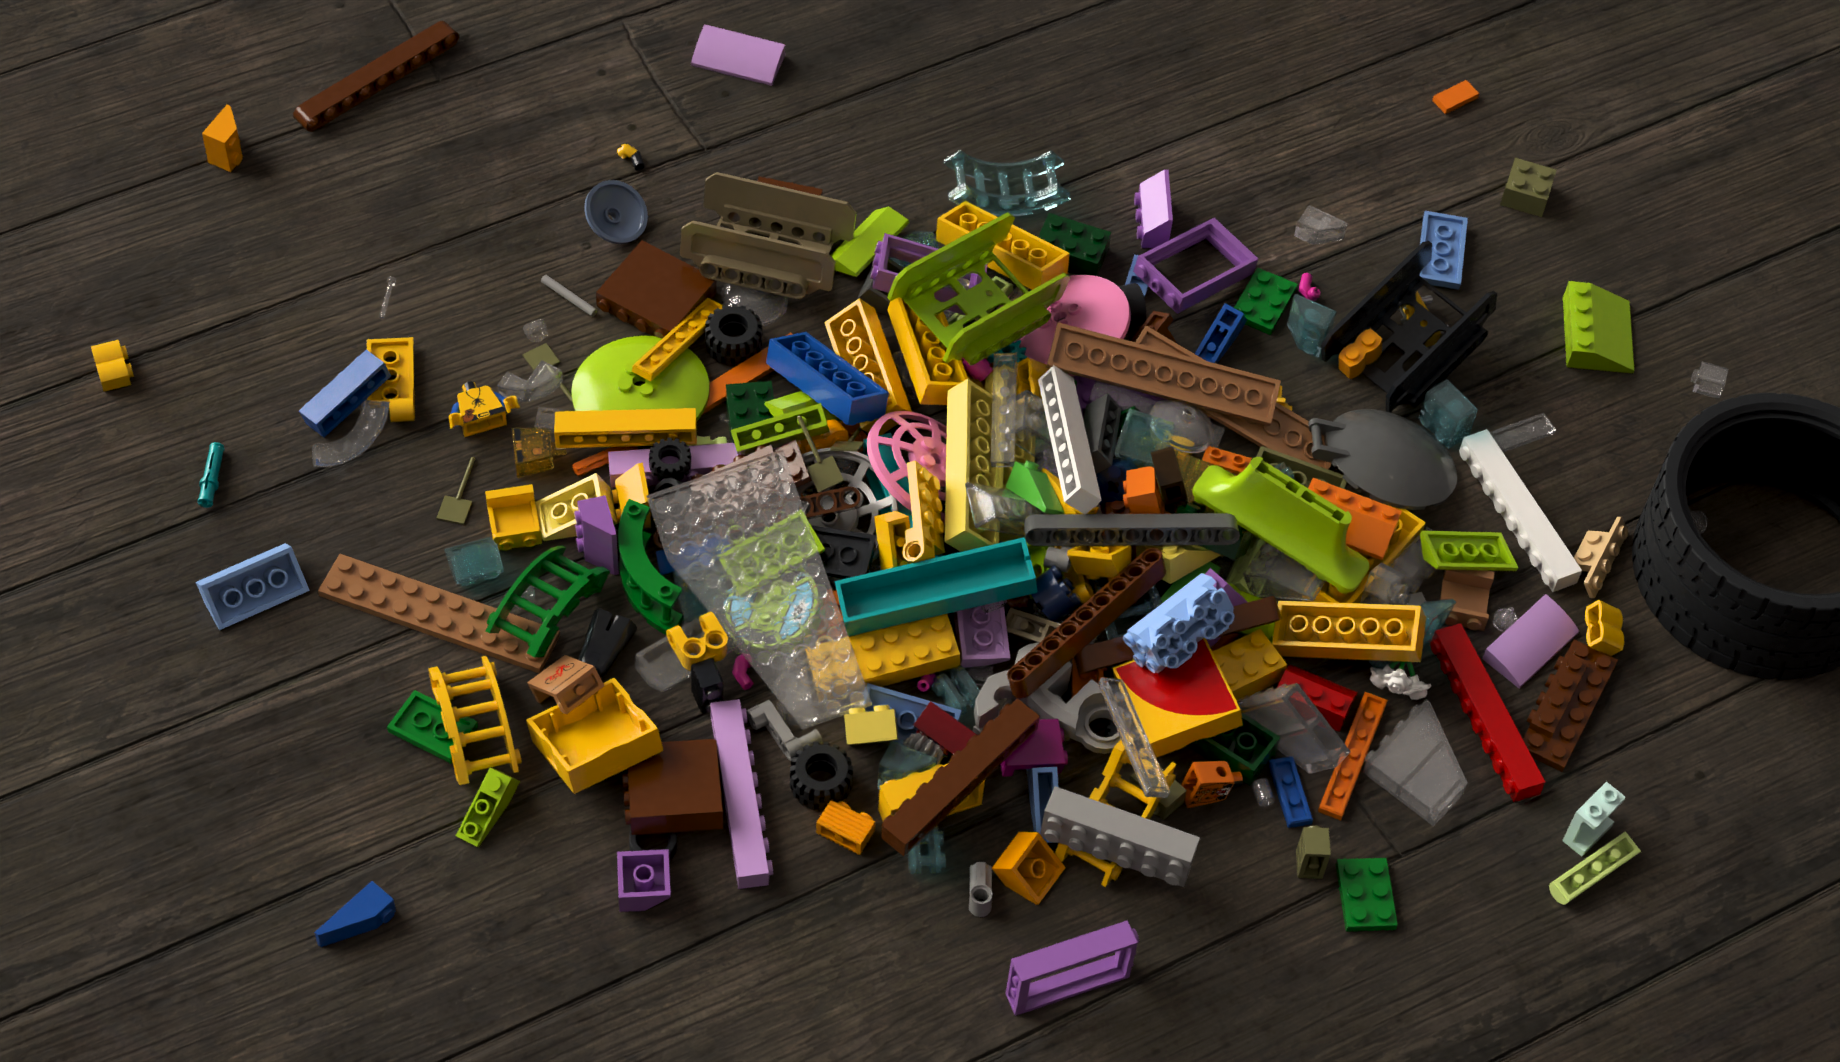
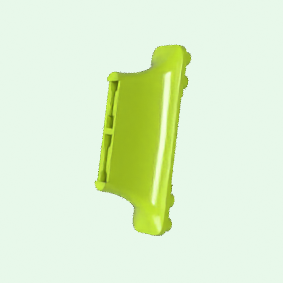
M1262 457L1253 458L1244 471L1237 476L1216 465L1206 468L1192 489L1197 503L1205 504L1214 510L1215 513L1234 515L1238 525L1299 562L1306 569L1316 574L1319 580L1327 581L1335 586L1340 593L1346 594L1357 589L1370 566L1364 556L1346 545V534L1352 520L1349 511L1345 512L1263 461L1264 458Z

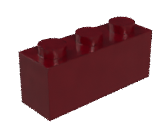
M931 701L913 724L918 729L915 733H920L922 736L934 740L946 756L949 753L954 754L958 750L962 751L969 739L976 734Z

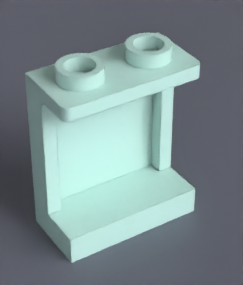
M1605 782L1576 811L1563 838V842L1580 856H1583L1612 827L1614 821L1609 816L1625 800V796L1608 782Z

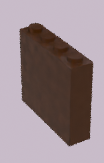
M641 240L597 290V307L604 312L618 317L619 320L635 326L641 332H646L662 339L704 300L713 298L717 293V280L704 277L699 269Z
M716 739L661 742L664 751L625 769L628 770V773H623V788H629V791H624V805L630 806V809L625 810L626 825H631V835L723 829Z

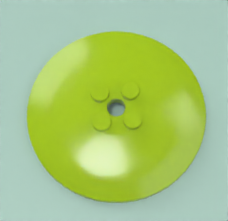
M655 336L626 337L602 346L588 356L581 364L572 383L573 407L575 411L696 408V418L698 421L709 400L710 385L708 374L701 360L687 348L656 378L649 381L632 372V366L653 348L661 338ZM638 381L645 382L641 386L634 385Z

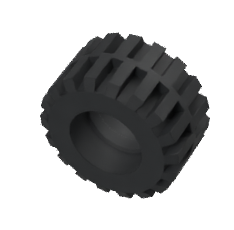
M732 304V307L722 306L721 310L715 309L714 314H710L705 323V345L707 352H710V356L713 359L717 358L719 363L725 362L728 366H731V364L737 366L760 352L762 346V323L757 314L754 315L752 309L746 310V306L741 305V307H737V304ZM730 333H737L741 336L729 337L726 335Z
M813 742V746L810 747L807 744L803 746V751L798 750L796 756L792 758L790 766V789L793 791L794 798H799V803L803 806L808 804L809 809L813 810L814 807H819V811H824V807H827L830 800L838 803L839 801L843 802L844 798L847 799L852 788L853 776L852 761L850 757H847V752L844 749L839 751V746L836 744L829 746V742H824L823 745ZM815 771H826L834 777L828 781H816L808 775Z

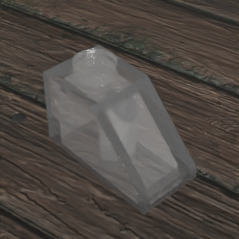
M1309 205L1297 221L1294 236L1312 245L1341 241L1345 237L1348 223Z

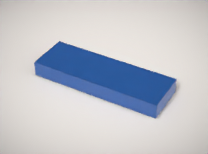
M1293 756L1269 760L1268 766L1287 827L1311 825L1313 818Z

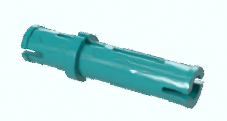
M213 442L209 445L204 476L199 483L201 490L197 503L204 508L212 507L215 491L219 487L218 475L225 447L218 442Z

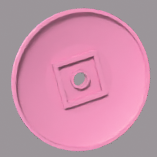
M1092 275L1070 276L1071 279L1061 299L1047 308L1052 314L1050 319L1038 329L1018 339L1021 341L1020 348H1026L1025 355L1047 365L1058 320H1060L1059 323L1124 339L1130 326L1131 310L1124 292L1115 283Z

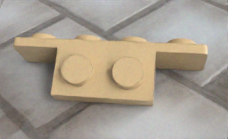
M1622 517L1616 518L1609 532L1587 531L1574 556L1582 571L1589 572L1584 580L1589 598H1595L1598 591L1602 588L1603 581L1607 573L1610 572L1611 565L1615 557L1618 556L1623 541L1628 536V528L1625 526Z

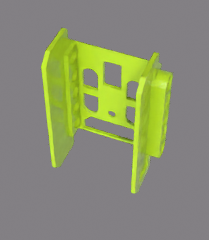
M1009 212L906 266L894 278L887 298L889 301H893L898 297L902 298L947 348L943 357L945 363L953 359L959 361L964 358L969 365H974L1038 329L1050 319L1052 314L1047 308L1061 299L1071 279L1068 274L1063 272L1031 291H1028L992 252L996 244L1006 239L1015 217ZM995 261L1024 295L1011 301L985 273V265ZM970 273L978 274L982 282L968 290L958 281ZM948 285L958 294L946 302H940L934 297L935 292ZM986 291H991L993 296H987ZM957 305L966 316L944 327L935 315ZM998 305H1004L990 314L987 313V311ZM977 317L980 318V319L977 320L976 322H974V323L968 325L967 327L963 328V325L966 324V323H968L969 321H971V320H973V319H975V318H977Z

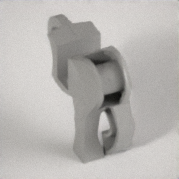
M1039 642L1028 644L1019 649L1015 664L1037 646ZM1070 661L1030 696L1018 698L1036 712L1040 719H1058L1060 728L1064 730V741H1069L1070 738L1074 739L1095 753H1112L1114 746L1124 735L1129 736L1130 723L1127 715L1121 709L1111 704L1110 690L1092 679L1066 704L1064 703L1061 696L1068 691L1072 669ZM1009 670L989 676L976 698L974 707L976 725L973 726V732L977 735L983 731L984 726L990 719L995 720L999 716V704L997 703L999 699H1008L1004 706L1008 703L1011 705L1017 699L1012 694L1007 678ZM1107 718L1117 725L1118 732L1111 737H1100L1090 730L1089 724L1094 719Z

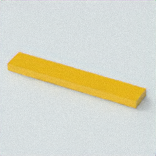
M710 298L704 300L632 366V372L652 381L705 333V323L708 320V316L714 314V310L717 308L721 310L723 305Z

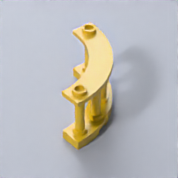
M487 656L481 657L483 667L451 674L441 673L438 666L428 668L433 694L437 704L441 705V717L445 732L448 733L449 739H453L454 745L449 746L456 780L459 785L468 784V775H472L474 771L510 764V768L516 773L519 772L517 764L521 763L519 749H514L505 708L495 678L497 676L494 662H489ZM485 676L486 679L454 687L448 685L451 683L470 680ZM490 689L494 701L458 709L456 706L452 707L450 702L455 696ZM497 710L501 726L466 734L463 732L458 733L456 722L459 721V718ZM504 736L507 754L472 762L464 759L462 747H465L467 743Z
M1124 735L1112 750L1102 773L1105 775V778L1099 789L1095 787L1089 798L1110 805L1105 798L1111 787H1118L1148 804L1141 817L1150 820L1166 787L1170 788L1176 778V775L1173 774L1176 764L1172 762L1165 771H1162L1140 759L1129 750L1133 740ZM1123 763H1129L1159 780L1153 795L1121 778V775L1118 773ZM1058 843L1055 851L1056 856L1061 862H1063L1068 854L1070 856L1074 854L1104 871L1105 876L1101 883L1104 887L1112 879L1116 881L1122 871V867L1115 862L1108 863L1105 860L1094 857L1092 854L1084 851H1075L1061 843Z

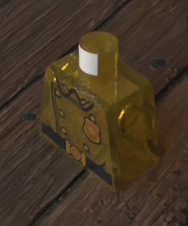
M512 428L517 477L551 470L554 468L553 456L567 454L566 448H556L555 442H551L550 430Z

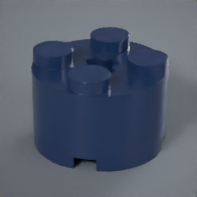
M1113 459L1112 466L1096 474L1101 495L1099 505L1105 508V502L1124 501L1123 481L1126 480L1127 470L1138 469L1134 463L1128 460ZM1118 482L1120 486L1116 487L1114 483Z
M1054 565L1036 578L1037 593L1031 595L1035 602H1039L1043 607V613L1051 621L1057 623L1083 605V601L1077 593L1072 592L1075 586L1068 577L1063 579L1062 572Z

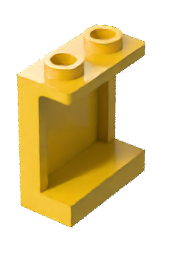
M532 484L485 491L495 551H507L512 548L532 547L542 544L541 528L539 526Z

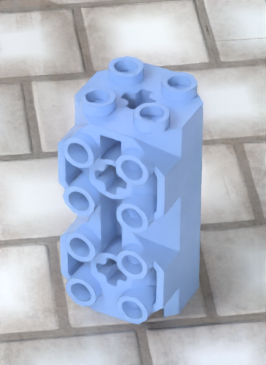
M1201 573L1127 630L1123 640L1134 653L1133 659L1138 666L1143 667L1145 665L1152 673H1159L1166 667L1178 668L1196 652L1197 643L1203 638L1215 639L1229 628L1235 617L1233 613L1234 607L1227 593L1222 588L1217 590L1213 586L1217 582L1212 577Z

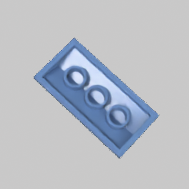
M867 683L860 708L864 707L866 712L874 711V706L889 705L890 709H895L898 740L892 742L903 745L906 738H909L911 734H916L915 732L918 729L913 724L930 701ZM933 702L958 721L960 720L962 710Z

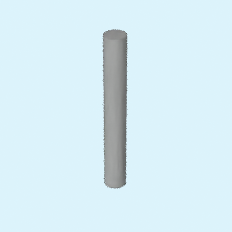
M548 275L542 277L541 282L590 316L594 317L596 315L597 309Z

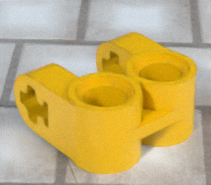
M712 611L699 616L701 628L705 633L704 637L700 639L695 637L687 638L679 625L666 630L667 639L682 666L691 671V666L694 663L710 658L717 662L724 659L727 655L728 636Z

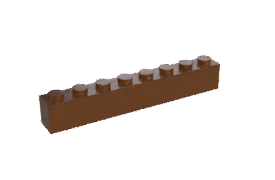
M1018 698L1011 705L1009 703L1006 704L995 720L990 719L978 736L976 734L973 735L962 751H956L945 767H939L928 783H922L911 799L907 798L899 807V811L894 815L886 817L882 823L881 838L902 856L907 855L1038 729L1040 716Z

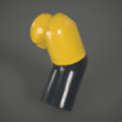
M623 144L618 148L617 153L622 159H625L627 156L631 158L635 170L640 171L644 169L645 165L638 150L629 144Z

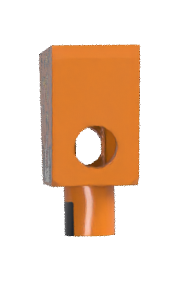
M1226 761L1193 762L1181 783V786L1187 790L1184 800L1187 808L1223 801L1228 796L1232 787L1243 784V777L1240 771L1231 772Z

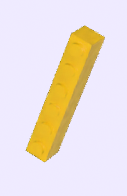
M696 408L555 412L554 436L556 448L653 446L655 442L660 443V439L663 438L665 441L668 438H672L673 441L677 438L680 440V443L684 441L686 445H697Z

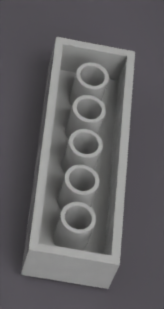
M1054 786L1044 811L1040 835L1050 842L1067 845L1075 851H1084L1098 859H1106L1117 863L1120 867L1131 868L1140 871L1145 876H1154L1165 880L1168 884L1182 887L1186 883L1200 837L1056 786Z

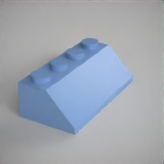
M286 543L196 582L203 601L219 630L310 591L293 549Z

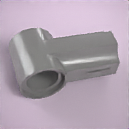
M976 862L974 865H970L969 911L974 916L984 917L991 912L992 866L986 864V862Z

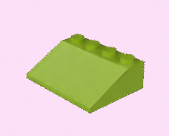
M1569 281L1563 296L1566 367L1634 373L1630 301L1592 283Z

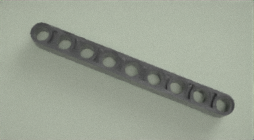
M1228 513L1035 514L1028 516L1024 521L1025 539L1032 546L1231 545L1236 543L1240 537L1237 519L1234 515Z

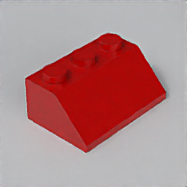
M1290 664L1284 671L1276 688L1272 704L1340 732L1358 692Z

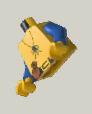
M467 382L462 386L464 392L457 395L458 402L453 404L449 415L450 428L452 429L454 426L460 425L463 429L464 437H468L507 425L506 411L510 413L513 408H520L517 397L509 396L506 398L497 392H493L489 386L485 385L477 388L475 382Z

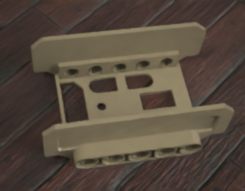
M716 172L705 180L704 207L715 210L721 218L717 226L698 221H691L684 225L681 229L680 256L692 259L699 267L701 275L708 279L801 299L805 294L809 295L818 289L832 290L836 261L829 253L833 243L838 240H853L857 212L846 201ZM721 226L730 227V228H733L734 230L728 229V228H724V227H721ZM750 233H756V234H760V235H764V236H769V238L763 237V236L754 235V234H750ZM778 239H782V240H786V241H790V242H795V243H798V244H800V245L793 244V243H789V242L780 241V240H778Z

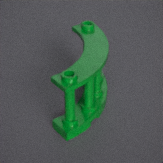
M628 499L621 514L618 528L619 566L622 586L634 610L637 613L639 612L650 626L666 635V630L677 625L680 626L683 621V614L672 609L682 592V588L664 578L653 567L646 555L647 547L651 541V534L644 532L643 528L646 517L650 512V507Z
M563 545L551 547L537 557L517 578L497 610L488 617L486 632L499 633L502 629L528 643L529 649L527 654L534 658L544 657L552 640L559 631V627L556 625L563 616L569 617L579 605L580 601L578 599L582 596L588 598L592 594L601 592L610 570L603 566L589 570L563 556L566 547ZM558 565H561V566H563V567H565V568L571 570L572 572L578 574V576L575 575V574H573V573H571V572H569V571H567V570H565V569H563V568H561V567H559ZM548 571L572 585L567 590L564 589L562 591L539 579V577ZM531 585L558 600L551 610H545L522 598V594ZM515 605L542 619L543 623L537 633L532 635L506 621Z

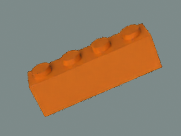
M1312 478L1308 489L1345 512H1350L1352 520L1346 534V545L1355 551L1383 560L1402 511Z

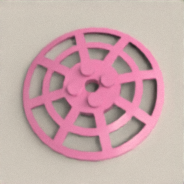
M895 411L881 416L874 423L868 433L867 453L874 472L883 486L896 500L912 511L910 495L897 483V481L904 477L908 478L907 464L902 457L900 449L908 451L910 462L916 460L932 475L936 476L940 482V487H946V444L941 442V436L947 440V427L933 418L919 413ZM903 418L917 420L922 423H908ZM888 419H892L901 425L895 431L892 438L879 436L882 425ZM915 428L931 431L932 437H923ZM905 431H908L916 439L913 444L900 440ZM878 444L892 447L894 458L900 468L899 470L891 474L889 473L881 458ZM938 490L939 499L945 501V493ZM941 512V520L945 525V513Z

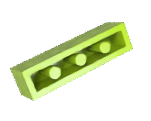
M819 403L731 430L738 455L743 454L747 456L755 452V448L760 445H772L773 448H777L793 440L800 441L806 439L797 419L798 416L802 417L811 437L830 432L822 404Z

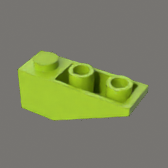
M489 768L456 836L479 847L510 803L520 781L499 770Z

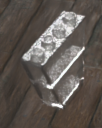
M1298 683L1291 685L1283 684L1277 689L1272 687L1263 693L1258 691L1252 696L1244 695L1237 701L1243 714L1281 737L1277 750L1287 757L1293 756L1295 763L1309 774L1336 768L1351 752Z
M1426 699L1420 706L1416 704L1412 708L1406 721L1403 719L1399 721L1391 736L1386 735L1382 739L1376 752L1374 750L1369 752L1364 760L1366 765L1363 773L1434 826L1462 797L1468 782L1431 703Z

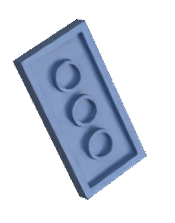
M1424 211L1420 244L1425 241L1432 243V259L1422 269L1420 277L1430 285L1460 289L1468 218Z

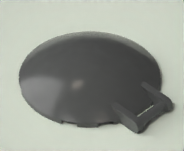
M1359 409L1346 412L1337 417L1333 422L1319 418H1313L1308 422L1313 440L1312 457L1317 460L1331 462L1334 467H1338L1344 473L1343 479L1356 490L1360 487L1370 493L1369 497L1373 500L1396 508L1423 510L1426 506L1434 505L1436 507L1444 503L1456 487L1457 470L1448 450L1433 434L1403 416L1382 410ZM1321 435H1324L1325 445H1322Z

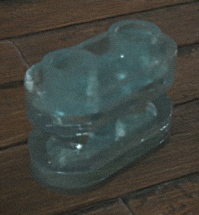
M959 665L951 669V678L945 673L934 677L932 688L938 697H942L945 706L962 710V716L967 713L966 705L969 704L974 709L980 690L966 669Z
M938 826L908 853L910 874H921V866H929L930 873H941V868H946L945 852L941 853L940 846L944 844L943 830L938 831ZM920 844H927L928 856H921Z

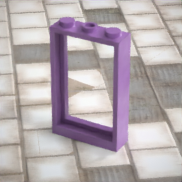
M1212 218L1139 255L1133 272L1178 314L1252 275L1258 258L1218 220ZM1207 239L1235 267L1182 294L1153 265Z
M885 233L883 240H878L875 248L873 269L870 276L871 279H874L872 288L889 293L894 278L899 274L886 270L889 257L914 263L938 249ZM988 264L985 265V273H987ZM975 273L962 277L970 280L969 289L982 282L981 277ZM947 287L934 293V297L940 302H946L958 295L953 289ZM957 305L946 309L966 315Z
M1124 921L1012 958L1005 994L1015 1016L1129 978L1134 956L1136 955L1137 944L1139 943L1136 930L1134 928L1131 929L1128 921ZM1115 953L1113 956L1030 983L1031 980Z

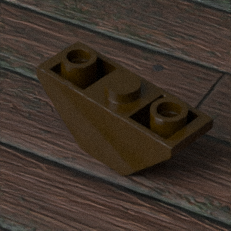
M1171 446L1150 452L1166 511L1189 503L1174 447Z

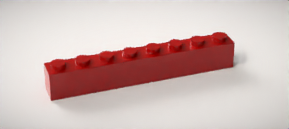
M1459 623L1435 630L1430 642L1431 650L1439 658L1443 673L1447 674L1451 681L1453 692L1461 700L1462 710L1468 714L1473 731L1478 733L1482 741L1483 750L1489 754L1494 771L1500 775L1503 781L1505 792L1510 794L1513 802L1539 795L1544 787L1545 780L1462 624Z

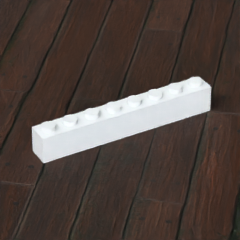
M1053 365L1038 379L1060 485L1064 502L1086 515L1099 504L1101 495L1074 378Z
M1486 429L1464 437L1459 449L1461 458L1467 462L1471 468L1472 475L1481 483L1484 493L1493 501L1496 511L1502 515L1508 529L1516 536L1519 546L1528 554L1531 564L1540 572L1543 582L1549 586L1552 592L1576 584L1582 569L1489 431Z

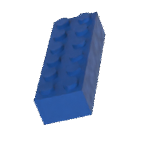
M802 332L769 340L766 364L773 368L775 372L785 377L790 383L797 386L803 393L814 399L816 403H821L824 408L842 420L844 424L856 425V423L874 421L885 415L889 392L809 333Z

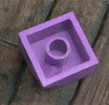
M669 849L617 852L619 912L646 911L671 898Z

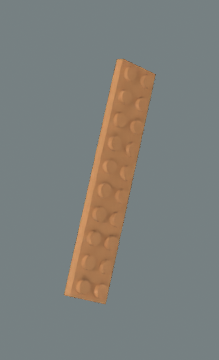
M1059 322L1056 326L1046 368H1051L1054 365L1065 373L1270 426L1272 423L1281 383L1280 380Z
M1146 325L1135 342L1204 360ZM1277 402L1270 426L1192 406L1260 447L1263 446L1328 470L1332 464L1331 462L1317 460L1312 457L1313 440L1312 432L1309 431V421ZM1321 435L1322 445H1325L1324 435Z
M339 554L318 590L319 596L536 673H541L560 637L559 630L545 656L534 658L527 654L529 646L525 641L502 629L499 633L486 632L488 617L497 608L343 554ZM509 613L506 621L532 635L537 633L542 625Z

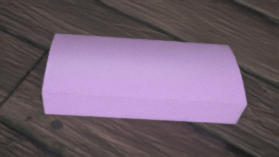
M704 24L692 57L691 66L772 86L785 57V44Z
M1545 594L1486 648L1482 659L1520 689L1579 633V629L1566 612Z
M1003 601L953 612L956 641L960 652V668L986 666L1010 660Z

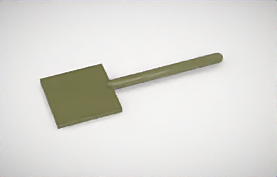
M547 343L522 354L536 374L547 369L572 402V395L551 368L559 364L560 361Z
M798 416L799 424L817 460V463L807 467L818 493L843 482L844 479L833 455L821 460L802 417Z
M861 427L857 428L848 441H836L830 448V451H859L864 441H854V439L862 431Z
M471 457L457 497L444 496L436 518L437 520L461 525L465 524L472 501L461 499L475 461L474 457Z

